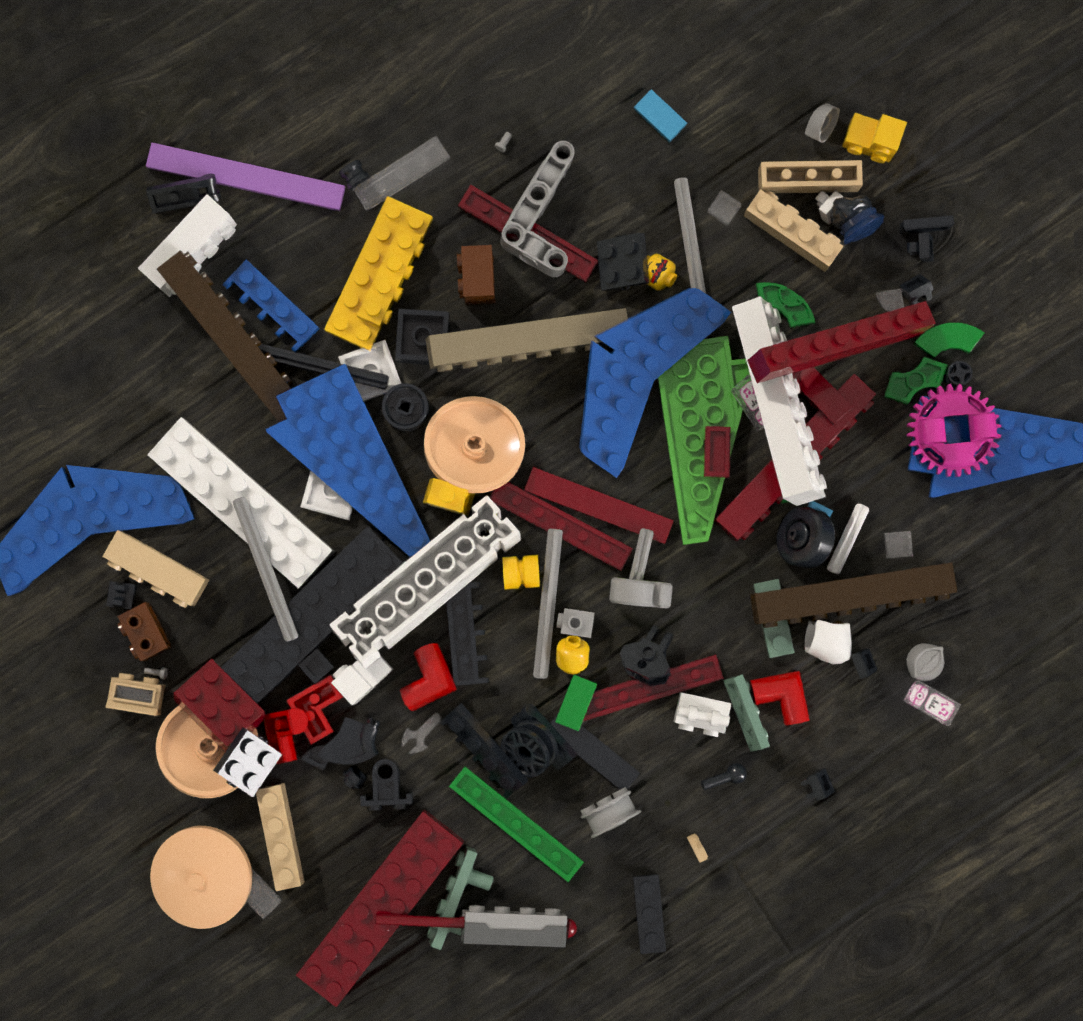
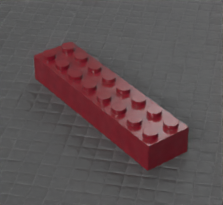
M424 809L296 976L337 1007L400 926L375 924V915H408L461 847L464 840Z

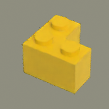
M854 113L842 147L847 148V151L854 155H861L862 153L871 156L870 159L878 163L890 162L899 148L907 122L884 114L879 120Z

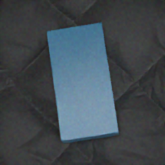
M652 89L634 106V110L669 143L687 125V122Z

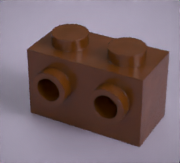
M144 602L118 616L120 620L118 627L124 637L128 636L132 644L129 648L135 659L139 658L140 661H147L172 648L150 603Z

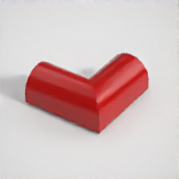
M437 643L425 645L414 652L423 677L400 689L401 697L411 711H415L457 690L440 646Z
M800 671L750 680L753 700L756 705L780 701L784 725L810 721Z
M332 675L286 700L291 709L299 708L306 713L308 725L304 733L311 744L334 732L322 711L323 708L344 697L331 683L335 680Z
M299 708L265 714L264 725L268 744L282 754L276 764L297 760L292 735L300 734L306 730L308 725L306 713Z

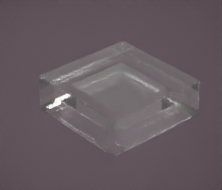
M721 190L707 213L728 226L742 204Z
M911 531L884 533L886 558L913 556Z

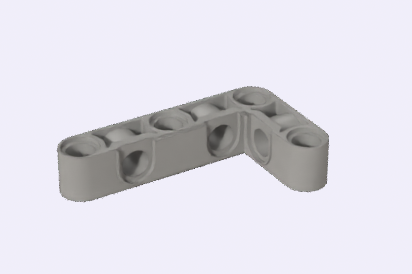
M567 141L557 142L547 158L542 162L513 209L509 220L502 230L500 239L502 248L551 277H559L564 273L568 257L563 250L547 242L544 238L532 232L531 229L536 220L542 216L554 196L559 182L563 177L565 178L566 172L571 166L574 157V147ZM564 152L568 155V158L560 159L556 153ZM538 192L544 198L537 201L532 198L531 194ZM513 233L518 236L519 240L510 242L507 240L506 235ZM551 259H558L561 261L562 266L555 268L550 265L549 261Z

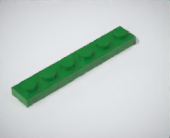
M466 766L450 784L449 787L567 882L571 880L584 863L581 858Z

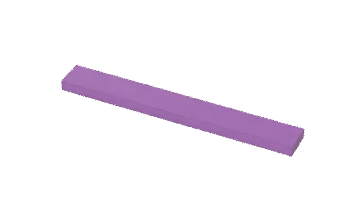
M152 142L146 163L148 169L188 178H198L212 173L215 174L216 184L336 211L341 209L346 188L340 184Z

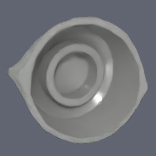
M830 104L818 107L808 122L805 135L819 142H825L837 124L840 109Z
M926 643L913 647L906 659L911 677L922 681H930L938 677L945 664L943 647Z

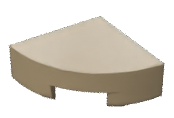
M694 833L688 836L687 839L698 861L703 862L707 860L708 855L697 834L695 835Z

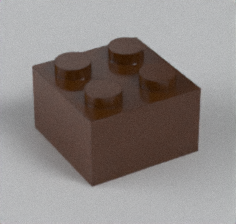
M492 245L461 246V254H457V269L459 274L463 276V279H458L460 298H464L465 305L495 304Z

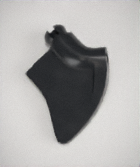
M345 717L340 731L319 750L318 757L337 764H358L371 759L379 753L375 746V738L379 731L377 728L380 725V721L368 717L366 724Z

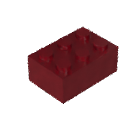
M212 659L174 692L175 702L224 752L227 751L242 727L252 732L265 720V711Z

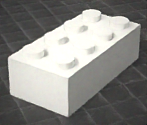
M206 195L138 269L169 297L172 294L176 295L156 268L181 250L183 254L188 251L197 262L194 267L199 272L202 267L200 264L206 258H211L218 251L219 247L217 246L223 239L228 240L234 234L237 224L209 195Z

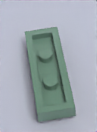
M779 579L753 584L755 593L781 589ZM787 620L777 621L778 626L763 628L762 626L769 658L794 653Z
M743 674L723 680L750 752L769 747L768 733L761 724L758 707L753 703L749 693L750 686L744 679Z

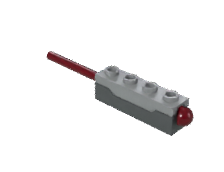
M470 905L469 910L462 909V916L458 918L391 914L375 915V924L461 928V941L464 944L566 947V938L573 937L577 931V925L574 920L567 918L565 914L560 913V909L545 908V913L535 912V908L520 907V912L510 911V907L495 906V911L485 910V906Z

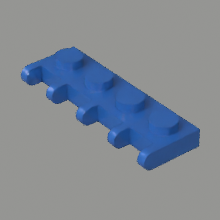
M247 260L223 284L228 289L235 283L245 292L239 299L242 304L246 303L250 298L263 309L257 316L260 321L267 315L272 317L281 326L275 333L278 338L285 332H288L297 341L291 349L293 352H298L320 329Z

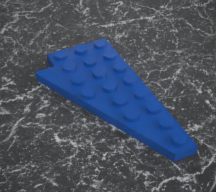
M346 364L276 396L287 419L266 429L271 437L409 557L415 555L430 542Z
M920 396L918 404L923 406L922 402L920 401V398L922 396ZM937 401L933 403V406L929 409L926 415H922V417H927L930 414V412L936 407ZM994 408L990 413L994 412L995 415H999L996 419V424L1001 425L997 429V433L1001 435V438L994 439L993 442L997 443L999 447L990 448L994 453V457L985 456L988 461L987 465L978 462L980 466L979 471H975L971 466L970 475H966L964 470H962L960 477H956L954 471H952L950 477H946V470L944 469L937 475L936 466L931 470H927L929 462L926 461L920 464L919 461L923 456L921 454L913 455L918 449L917 446L911 447L908 470L932 474L929 498H935L1082 463L1083 423ZM968 415L944 417L947 441L944 444L971 442ZM924 449L926 453L930 451L935 457L939 458L937 462H944L943 458L933 449Z

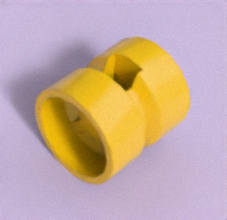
M538 555L523 556L522 560H519L517 556L502 557L505 589H519L521 584H524L526 588L540 587Z

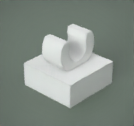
M821 191L815 198L818 201L817 205L819 206L821 219L828 225L831 223V207L834 200L843 197L837 191L830 197Z

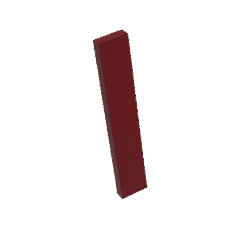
M473 185L469 186L458 204L460 209L501 233L513 211L510 207ZM535 223L531 231L563 250L568 257L565 271L586 283L598 260ZM513 233L506 235L514 241L519 240L518 236ZM551 259L549 261L558 267L562 266L561 261L558 259Z
M535 467L532 468L524 489L528 493L638 535L642 528L650 529L654 533L652 540L662 544L666 543L674 521Z
M509 482L493 490L490 499L496 505L547 532L549 529L562 530V540L620 571L633 548Z
M712 655L670 668L671 676L666 684L650 687L633 679L594 691L583 721L722 680L723 676L717 656Z

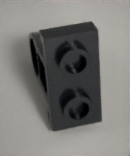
M387 757L376 762L372 771L373 799H368V794H362L360 796L361 806H367L369 811L382 810V805H392L393 809H407L408 804L414 802L413 792H408L406 797H401L398 763L394 759ZM388 764L393 770L391 777L385 778L381 776L379 772L381 765Z

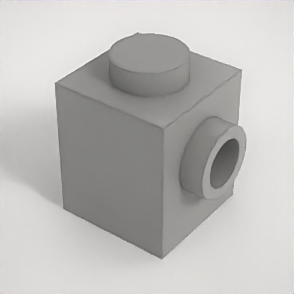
M564 608V613H558L556 628H561V634L591 638L595 613Z

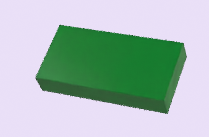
M573 675L555 722L579 731L597 684Z

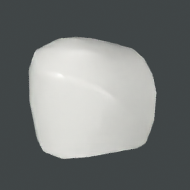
M820 620L816 622L809 621L805 634V651L830 664H841L848 661L852 651L850 624L843 623L841 620L834 623Z

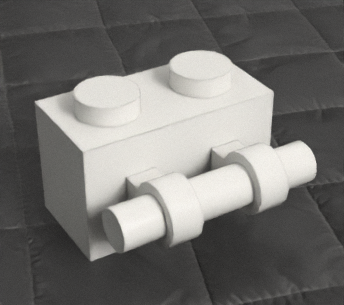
M680 692L674 722L679 723V729L693 731L694 727L704 729L703 734L718 737L719 732L725 734L726 726L728 727L731 703Z

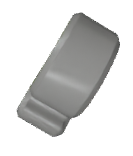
M614 577L611 579L609 600L611 603L669 608L671 606L673 586L671 583Z

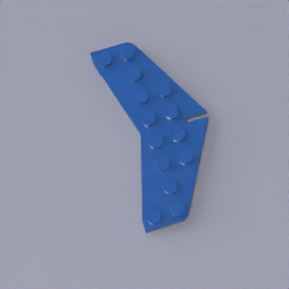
M688 288L595 335L597 339L613 350L609 353L591 340L580 437L581 453L617 478L625 466L654 380L723 324L731 312L700 289Z
M66 465L75 485L72 488L65 469L61 467L0 543V579L7 596L23 591L32 584V581L91 535L115 532L117 530L124 531L179 525L195 520L182 485L170 476Z

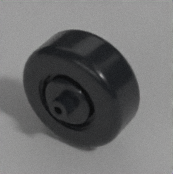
M801 506L792 509L782 519L777 531L778 552L782 559L790 565L805 569L819 566L828 558L834 546L835 529L832 520L825 512L815 508Z

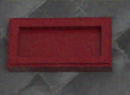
M705 426L704 477H730L731 427Z

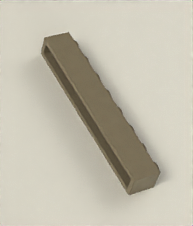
M624 308L429 335L426 338L430 369L437 368L438 372L453 370L452 366L462 365L463 369L478 366L477 362L487 361V365L502 363L504 358H512V362L527 359L526 355L536 354L537 358L551 356L553 351H560L561 355L576 352L575 348L585 347V351H590L591 340L599 346L604 344L595 335L627 320V311Z

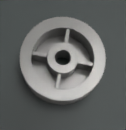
M626 787L613 793L614 799L609 795L596 802L597 808L592 804L581 810L583 815L581 819L586 818L593 831L591 838L610 831L641 813V810L635 809L629 797L631 791H628Z

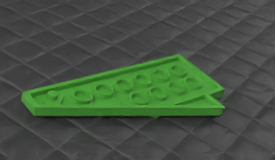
M728 336L703 339L658 377L683 545L709 541L725 479L704 477L705 426L731 427V456L745 403L740 395V389L751 380L746 358L731 359Z

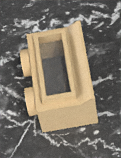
M119 673V677H111L105 708L154 716L161 715L166 685L159 684V679L144 677L143 681L134 680V675Z

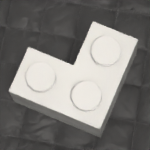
M381 655L366 669L357 660L353 665L348 666L346 664L340 667L333 674L336 679L331 683L351 705H355L379 684L393 668Z

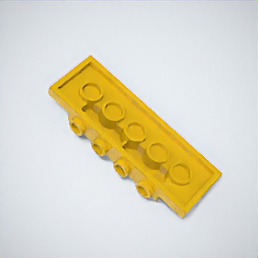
M387 196L325 326V332L369 352L371 351L383 324L387 325L392 317L393 311L390 309L394 301L398 302L402 296L404 289L401 286L404 279L409 280L413 272L414 266L411 264L414 258H419L425 244L422 241L433 220V216Z

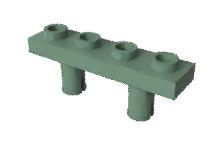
M465 846L463 852H458L454 863L457 866L454 876H449L445 887L448 890L445 900H440L436 910V914H439L438 917L456 918L455 912L467 884L489 891L493 882V876L473 869L477 856L475 849ZM430 927L427 938H430L429 943L431 947L441 950L446 935L452 932L461 936V928Z

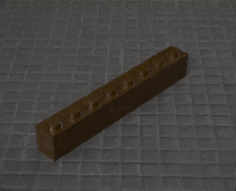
M181 250L156 268L157 271L278 422L286 420L287 418L276 396L290 390L293 382L285 372L282 374L277 372L274 368L277 362L269 352L265 355L258 348L262 343L253 332L248 335L242 328L246 323L238 313L235 312L232 315L226 308L230 303L221 292L217 295L210 287L214 283L205 272L199 274L194 266L197 262L188 251L184 254Z
M951 562L750 594L754 623L762 624L763 628L778 626L777 621L787 620V624L803 622L802 617L812 616V620L827 618V613L836 612L838 617L851 615V609L861 608V613L876 611V605L885 604L886 609L901 607L900 601L910 600V605L926 603L925 598L934 596L935 601L950 599L949 594L957 593L953 563Z

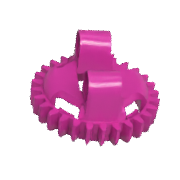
M948 384L946 392L939 386L937 387V395L930 390L928 392L929 400L924 396L920 398L923 406L919 404L913 406L918 413L909 414V417L915 420L907 424V427L913 428V431L908 433L907 437H914L915 440L909 444V447L917 446L918 449L913 455L921 454L923 456L919 461L920 464L926 461L929 462L927 470H931L936 466L937 475L943 469L946 470V477H950L952 471L955 472L956 477H960L962 470H964L966 475H970L971 466L975 471H979L980 466L978 462L987 465L988 461L985 456L994 457V453L990 448L999 447L997 443L993 442L994 439L1001 438V435L997 433V429L1001 425L996 424V419L999 415H995L994 412L990 413L995 406L986 407L985 404L988 398L978 399L981 392L978 391L972 395V387L970 386L965 392L962 391L961 384L957 385L955 391H953L952 385ZM937 401L936 407L930 412V414L927 417H922V415H926L929 409L933 406V403ZM968 415L971 442L944 444L947 442L944 417ZM924 449H933L943 458L944 462H937L939 458L935 457L930 451L926 453Z

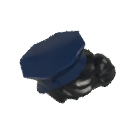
M859 195L854 198H836L831 207L832 214L830 218L832 225L841 229L840 233L844 235V244L872 235L883 223L884 215L876 213L877 210L872 206L870 199L866 195Z

